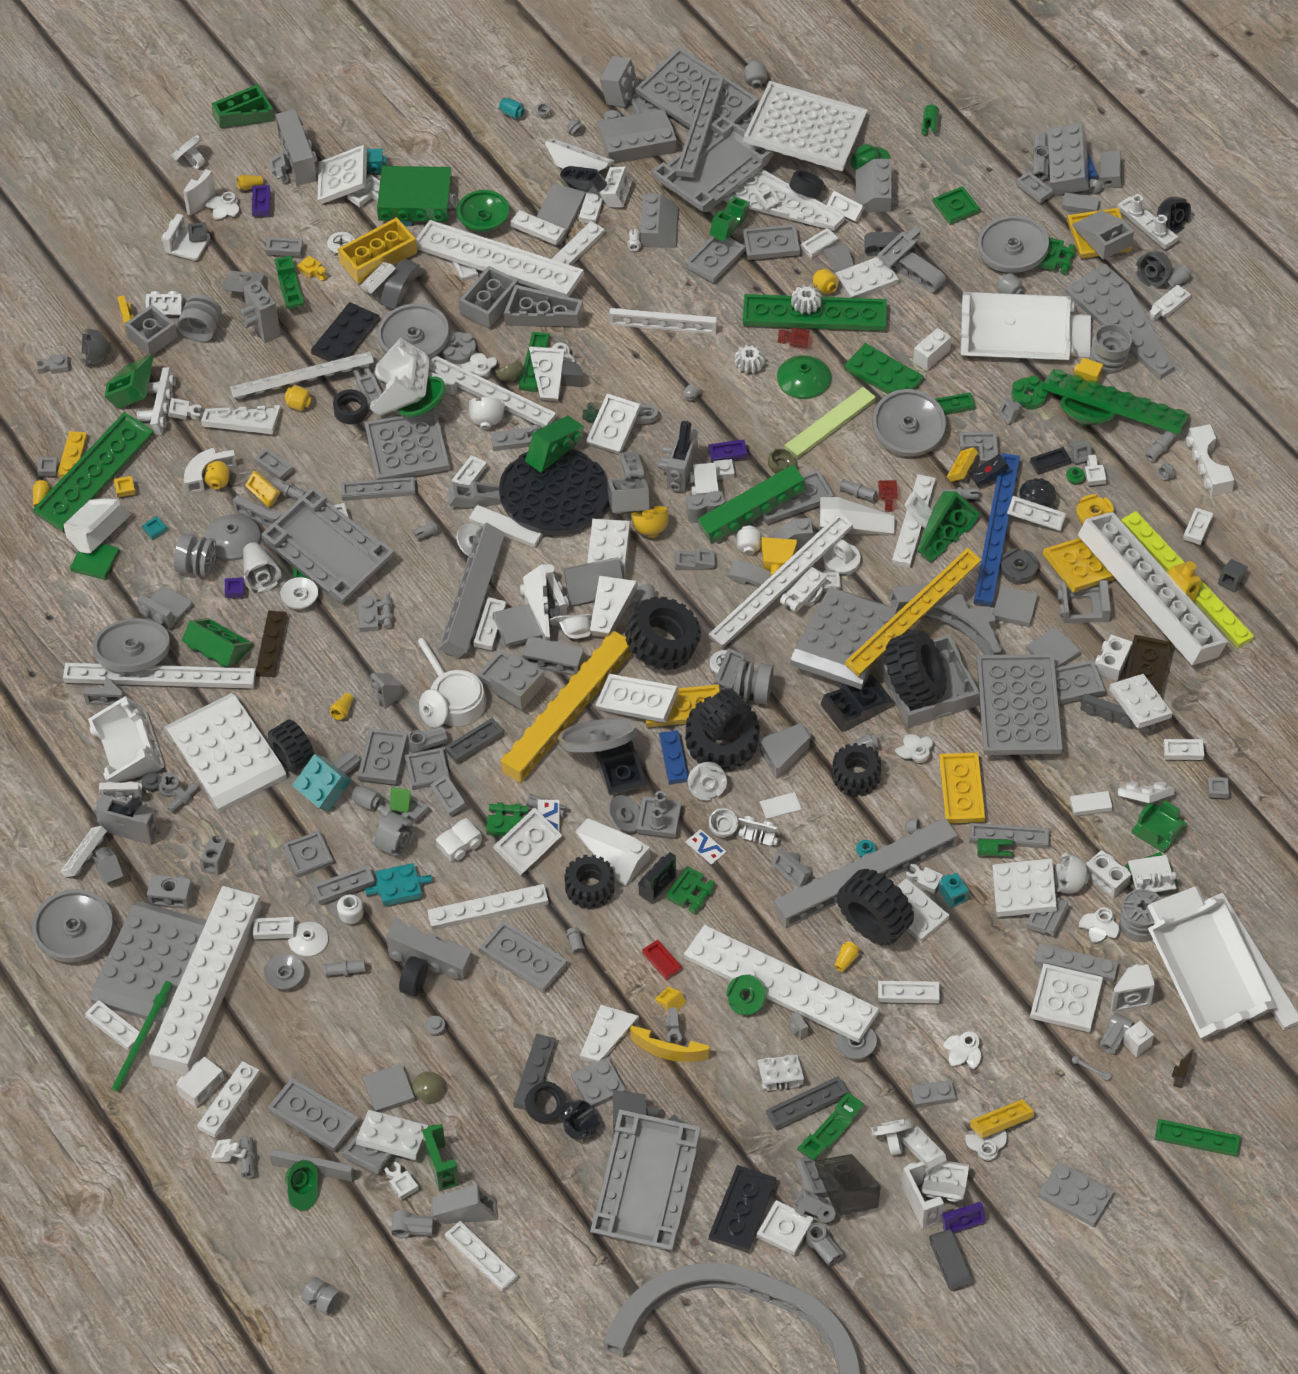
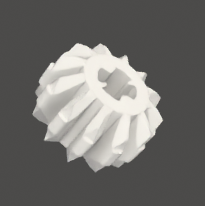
M803 284L802 288L797 287L796 291L792 293V307H794L796 312L800 311L801 314L807 312L810 315L811 311L816 313L817 308L821 306V293L818 292L817 288L812 289L811 285L805 287Z
M746 344L744 348L739 347L735 354V365L740 372L745 371L746 374L748 372L754 374L755 371L760 372L761 367H764L765 354L761 351L760 347L755 348L754 345L748 347Z

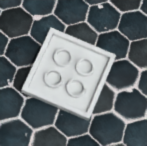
M364 145L319 162L317 200L320 204L366 188L367 148Z
M1052 859L993 865L997 917L1057 911Z
M1043 963L1030 1019L1090 1032L1103 977Z

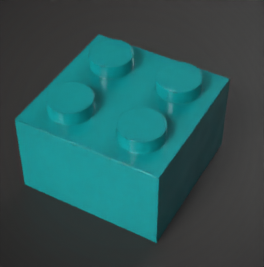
M314 754L292 786L318 808L330 811L352 779L327 758Z

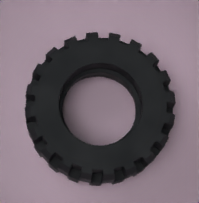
M667 597L646 599L636 606L626 626V643L630 646L631 653H635L636 658L639 661L645 662L644 664L647 666H654V669L658 670L664 668V670L680 668L688 663L700 642L701 627L697 617L693 616L694 613L691 609L688 610L686 605L678 603L675 599L669 600ZM651 627H658L668 631L675 640L659 636Z
M914 630L891 638L886 645L885 663L888 669L887 673L891 679L890 682L901 701H904L908 706L918 707L942 698L947 688L946 670L943 665V659L939 654L940 651L935 646L933 639H930V636L921 630Z
M709 696L704 698V702L699 701L695 705V709H691L689 713V718L686 721V746L690 750L692 758H697L698 764L712 762L721 766L723 771L727 768L729 771L735 770V766L742 767L745 765L746 760L750 761L753 753L757 750L760 733L757 714L755 711H751L752 707L749 705L748 716L738 728L741 733L740 737L729 744L714 743L706 737L704 729L697 722L701 709L711 698Z
M858 870L838 890L837 904L841 908L842 915L846 917L847 922L856 931H859L863 937L870 939L873 943L877 942L878 945L893 944L913 924L914 911L912 910L911 903L908 902V897L902 893L899 886L897 887L891 879L886 878L882 873H877L876 870Z

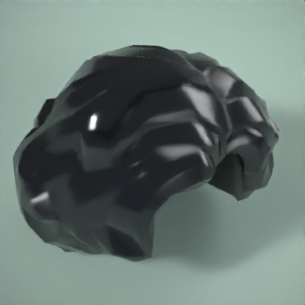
M1043 478L1027 480L1019 490L1021 499L1052 508L1055 504L1056 490L1053 484H1050L1049 481Z
M572 1099L564 1104L561 1119L566 1134L573 1139L593 1137L597 1133L600 1124L594 1108L582 1099Z

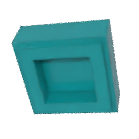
M157 516L141 525L142 530L152 540L168 531L166 525Z

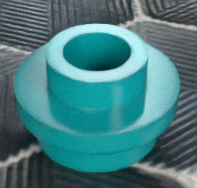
M862 840L856 845V852L861 858L867 853L876 851L875 844L870 840Z

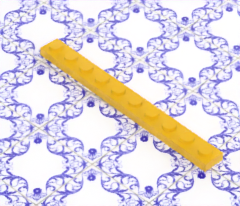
M967 547L845 661L844 665L859 677L887 650L886 645L891 638L905 634L980 564L981 559Z

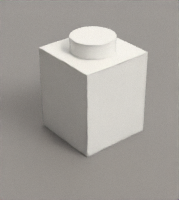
M1139 1021L1125 1031L1123 1044L1135 1057H1138L1152 1047L1154 1034Z

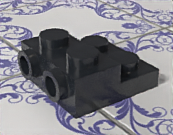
M669 852L665 857L662 856L652 869L640 879L638 886L641 897L652 903L676 878V855Z

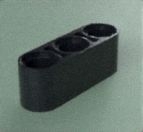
M567 166L560 173V177L569 188L600 192L607 185L606 180L597 169Z

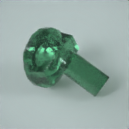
M589 402L586 405L587 409L583 410L582 418L588 423H594L599 409H594L593 403Z

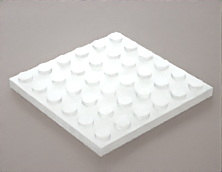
M769 81L746 130L743 142L765 148L766 150L779 152L783 155L796 157L800 160L813 162L817 165H823L834 170L843 171L866 117L867 109Z

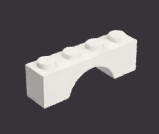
M1209 424L1189 428L1186 443L1188 447H1191L1193 460L1197 461L1199 474L1203 475L1205 488L1209 490L1211 496L1232 492L1234 478L1229 466L1215 463L1208 455L1214 450L1216 436Z

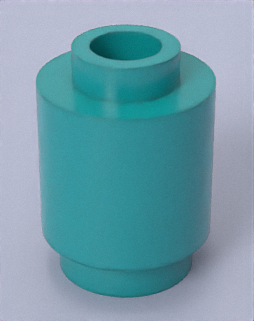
M509 97L502 98L499 103V110L514 119L521 118L525 113L524 104Z

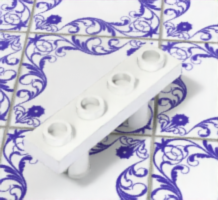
M1141 195L1130 196L1117 204V208H1119V211L1164 250L1178 242V236L1169 228H1166L1167 217L1165 215L1154 217L1142 206L1143 197Z
M169 367L162 368L159 382L148 384L147 394L157 393L153 410L137 411V420L140 422L149 421L155 435H162L163 429L166 427L169 402L173 397L172 389L173 385L176 384L175 375L172 374Z
M242 1061L197 1124L198 1130L214 1138L219 1133H223L227 1129L226 1122L239 1103L248 1099V1091L260 1075V1070Z

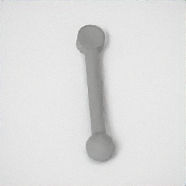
M1078 1056L1072 1058L1074 1064H1080L1102 1077L1103 1081L1108 1082L1111 1075L1109 1073H1102L1081 1061Z

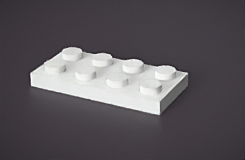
M609 674L595 706L597 710L666 723L679 689L674 685Z

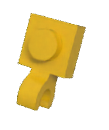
M310 255L297 265L298 271L309 278L316 276L321 281L327 278V275L324 274L326 269L322 266V263Z

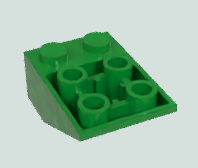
M150 355L124 366L107 382L104 397L118 409L146 398L154 356Z

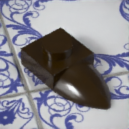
M1191 1049L1181 1059L1179 1066L1175 1065L1172 1077L1175 1078L1173 1086L1182 1088L1194 1049Z

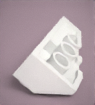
M820 497V530L840 513L853 523V528L847 534L894 535L893 515L839 497Z
M541 564L523 577L524 584H520V594L525 597V604H528L542 634V639L550 641L545 564Z
M589 818L575 831L588 850H591L596 855V858L601 856L604 858V862L608 861L610 863V867L614 870V879L624 886H627L650 860L649 846L630 835Z

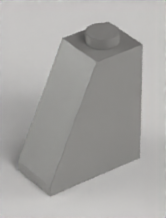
M802 723L759 739V750L776 779L780 778L809 749L811 734L808 729L804 728Z
M477 1184L432 1197L431 1213L442 1224L458 1223L459 1221L465 1223L497 1220L496 1200Z

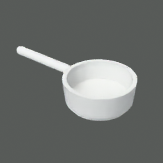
M419 638L418 644L439 676L433 682L431 689L439 691L447 702L448 716L444 724L449 726H465L475 722L482 716L487 705L485 691L480 679L476 675L464 670L445 672L425 639Z

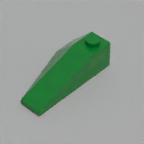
M943 491L933 507L917 551L926 560L932 562L952 542H956L964 532H968L972 528L980 513L958 492Z

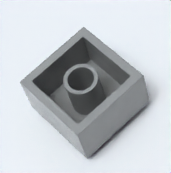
M613 56L603 72L600 83L607 105L626 107L628 101L631 100L632 94L638 86V79L636 78L635 67L631 58Z
M150 305L125 323L127 338L148 356L154 355L178 338L175 323L153 305Z
M631 477L629 480H625V478L607 479L609 503L612 513L625 514L628 511L642 513L645 510H650L649 488L645 477L641 479Z
M513 653L490 677L491 691L522 710L545 686L544 671L516 653Z

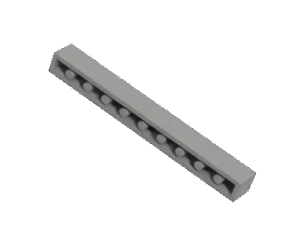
M946 818L940 821L936 820L923 829H917L909 836L901 837L890 845H884L873 853L865 854L855 862L851 861L838 870L830 871L826 876L815 878L805 886H799L786 895H780L774 900V912L784 927L788 928L838 903V890L858 870H876L877 873H882L889 879L910 869L911 864L918 865L957 846L958 835Z

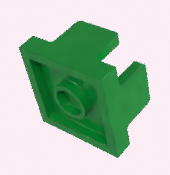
M1166 800L1162 802L1161 807L1155 803H1148L1139 814L1138 823L1132 829L1131 834L1165 854L1185 830L1187 823L1179 818L1180 809Z

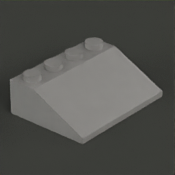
M664 110L597 121L606 157L614 160V164L676 152L675 134Z

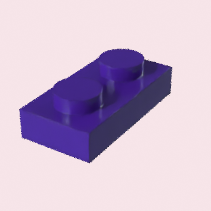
M270 185L252 186L253 217L270 216Z
M744 440L708 444L711 463L719 460L747 458Z
M981 1201L941 1214L943 1229H950L952 1233L986 1223L984 1206Z

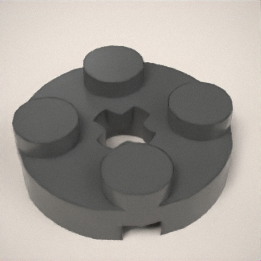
M1011 549L1003 555L1000 570L1006 579L1012 581L1015 585H1020L1036 576L1038 560L1029 550L1018 551V549ZM1016 564H1023L1022 568L1016 567Z

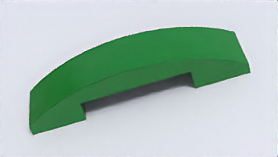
M292 256L274 259L286 308L304 306Z
M847 1092L835 1106V1111L813 1135L810 1134L801 1143L797 1150L812 1161L819 1159L845 1133L864 1107V1103Z

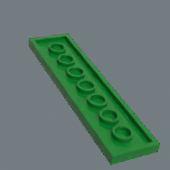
M744 294L743 326L886 331L887 299L821 297L820 308H817L816 313L811 311L809 315L807 312L801 314L800 311H795L791 304L792 296Z
M1053 369L1042 385L1044 390L1176 434L1181 433L1190 418V414L1182 409H1173L1166 404H1158L1148 398H1140L1130 392H1122L1115 387L1101 385L1097 381H1086L1079 375H1070L1060 369Z
M123 412L33 508V513L63 532L65 530L64 524L89 500H93L150 439L153 435V430L126 412Z

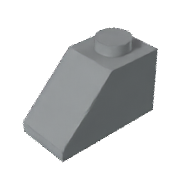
M811 518L790 520L773 532L774 538L797 540V547H803L813 538Z

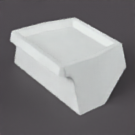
M102 498L89 500L64 524L66 538L80 552L91 553L131 514L121 505L118 499Z

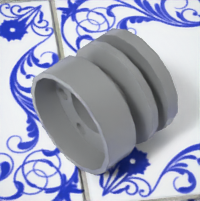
M196 294L188 297L177 323L179 331L193 341L207 342L215 332L216 325L222 314V308L218 302L206 295Z
M1106 324L1099 327L1094 335L1090 360L1103 364L1102 371L1113 373L1123 369L1127 363L1132 344L1130 332L1117 324Z
M181 534L174 554L175 571L189 574L193 570L196 576L201 574L202 577H209L216 560V540L212 538L206 539V537H201L198 540L196 535Z
M741 660L735 673L734 691L740 697L743 692L745 702L749 700L750 694H754L755 703L767 705L772 688L774 666L761 663L758 671H754V663L750 662L748 670H746V661Z
M1137 889L1125 896L1121 907L1119 927L1126 938L1142 943L1153 939L1148 928L1154 925V919L1147 906L1161 900L1155 892L1147 889Z

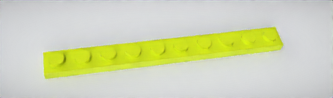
M1137 511L1121 519V522L1166 572L1175 565L1185 563ZM1201 580L1195 599L1197 606L1238 649L1251 642L1254 635Z

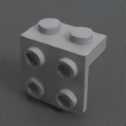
M162 586L150 599L142 594L137 599L140 613L167 629H170L191 607L190 600L165 586Z

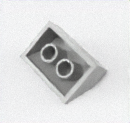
M873 159L856 170V202L865 207L863 212H891V159Z
M643 193L640 232L641 247L676 248L678 206L661 194Z

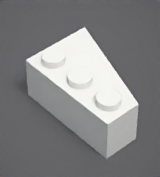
M599 576L590 626L592 636L605 638L616 630L624 611L629 606L631 598L638 589L637 581Z

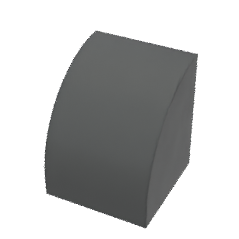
M563 360L561 372L562 386L583 387V371L575 362Z
M1231 559L1222 568L1217 584L1235 591L1244 578L1248 566Z

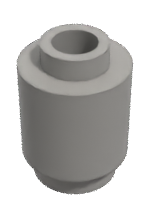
M357 786L352 793V800L355 801V804L371 811L377 809L382 803L381 794L365 786Z

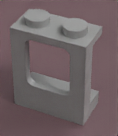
M1099 580V587H1090L1075 593L1070 588H1066L1065 581L1061 583V589H1058L1057 597L1058 601L1061 600L1059 615L1063 616L1064 623L1109 622L1111 609L1107 580ZM1090 598L1093 613L1069 615L1068 599Z

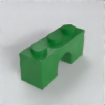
M734 196L727 203L725 212L720 210L713 217L709 235L725 242L746 220L750 202Z

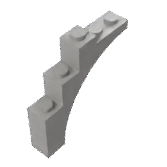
M929 583L893 587L889 601L894 613L897 614ZM958 594L944 596L925 614L926 616L951 624L964 632L978 645L984 655H1001V645L998 644L995 638V631L992 629L996 623V617L989 606L969 609L963 595Z

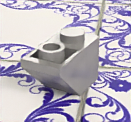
M390 673L371 674L372 698L377 704L387 708L403 697L402 685Z
M100 848L91 856L104 883L123 877L116 854L110 848Z

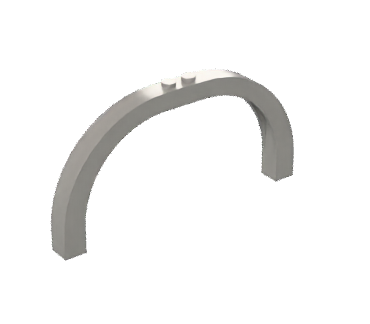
M700 1263L682 1266L660 1274L648 1281L626 1300L616 1314L603 1340L605 1351L624 1358L640 1324L663 1302L692 1290L705 1288L728 1289L752 1296L801 1317L812 1325L828 1344L836 1361L838 1374H860L856 1351L848 1333L838 1318L825 1305L808 1293L789 1285L784 1280H776L770 1278L766 1273H757L729 1264Z

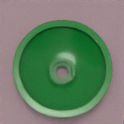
M491 190L473 191L465 195L457 206L459 221L465 227L475 231H490L500 227L506 222L510 212L509 204L505 197Z
M799 355L787 359L780 365L777 372V383L780 389L785 394L797 399L818 397L828 389L831 382V372L828 366L822 360L808 355Z
M428 377L426 394L421 401L397 409L398 412L404 417H418L431 412L444 398L446 392L445 382L440 377Z
M1065 396L1060 402L1062 410L1081 425L1103 424L1114 417L1113 412Z

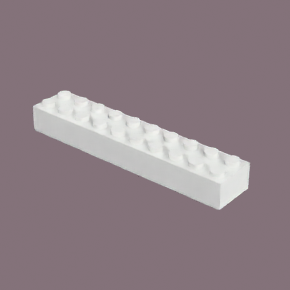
M1113 512L1086 519L1078 536L1191 665L1218 658L1228 641Z
M225 886L221 887L149 1052L152 1066L186 1075L196 1063L251 935L254 918H258L262 909L259 895Z

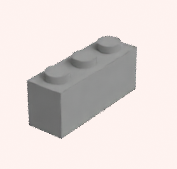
M528 637L522 658L542 670L572 676L579 672L583 664L584 648L576 645L562 644L557 641L543 640L538 637Z

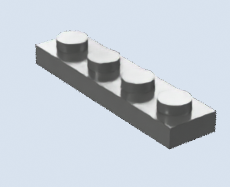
M1085 693L1082 697L1080 710L1087 714H1093L1125 727L1137 729L1142 733L1153 735L1156 730L1157 723L1138 729L1120 705Z
M536 1034L513 1102L514 1108L526 1110L525 1098L532 1087L544 1081L556 1044V1038ZM538 1092L534 1098L535 1105L540 1092Z
M837 1076L767 1109L766 1115L775 1130L841 1100L848 1090L840 1077Z

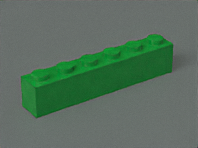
M793 464L698 518L700 529L711 544L720 541L726 535L736 532L740 527L753 522L761 515L769 513L775 507L785 504L789 499L802 494L807 490L805 480Z

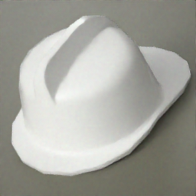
M592 614L557 616L551 618L549 624L561 626L564 634L569 638L589 637L591 633L590 621L592 620Z

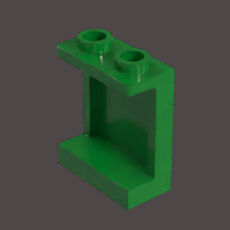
M442 1124L430 1125L422 1130L424 1148L440 1192L459 1186L458 1171L455 1159L442 1163L438 1149L446 1146Z

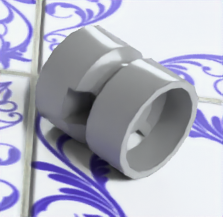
M313 1277L306 1285L301 1299L312 1307L316 1306L317 1310L325 1315H330L339 1304L342 1292L331 1285L327 1287L326 1282Z

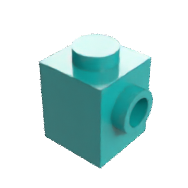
M383 148L367 149L366 174L381 173L382 166H387V156H383Z
M957 872L952 875H945L939 881V892L949 908L968 901L969 890Z

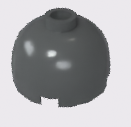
M1147 252L1136 262L1137 276L1146 286L1159 287L1172 274L1171 260L1162 252Z
M85 329L84 331L87 334L83 333L81 353H84L86 359L82 358L83 364H99L105 360L107 353L111 352V343L107 342L106 336L101 331Z

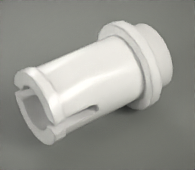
M633 229L629 231L627 247L631 251H637L641 247V242L639 241L640 231L638 229H634V234Z

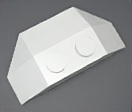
M551 138L545 143L556 166L561 167L562 170L567 166H575L601 171L614 164L612 159L555 138Z

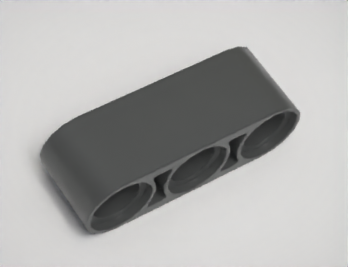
M901 232L867 233L864 236L865 253L869 256H877ZM914 246L908 252L915 253L916 247Z
M948 1229L929 1235L931 1248L949 1290L971 1284L970 1274L952 1231Z

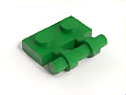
M1048 237L1049 250L1045 259L1038 267L1055 271L1056 266L1061 267L1060 272L1067 274L1072 265L1071 259L1074 258L1076 253V246L1070 244L1069 247H1065L1063 240Z
M504 802L490 803L489 811H495L496 815L488 814L486 835L505 836L524 818L520 817L521 813L528 814L529 806H521L520 803H515V805H506ZM503 812L514 813V816H504Z
M687 866L666 894V899L681 907H684L687 902L690 903L691 906L688 910L690 913L695 914L704 905L706 897L712 894L716 883L713 880H709L707 884L702 882L704 874ZM696 889L701 891L697 897L693 895Z

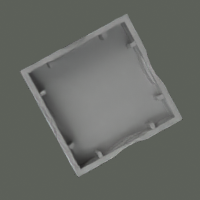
M950 634L933 639L935 646L940 651L939 654L943 659V665L946 670L947 688L945 694L939 700L918 707L908 706L904 701H901L890 682L891 679L887 673L888 669L885 663L886 656L881 655L879 657L878 671L907 729L979 705L980 692L969 671L964 667L960 653Z

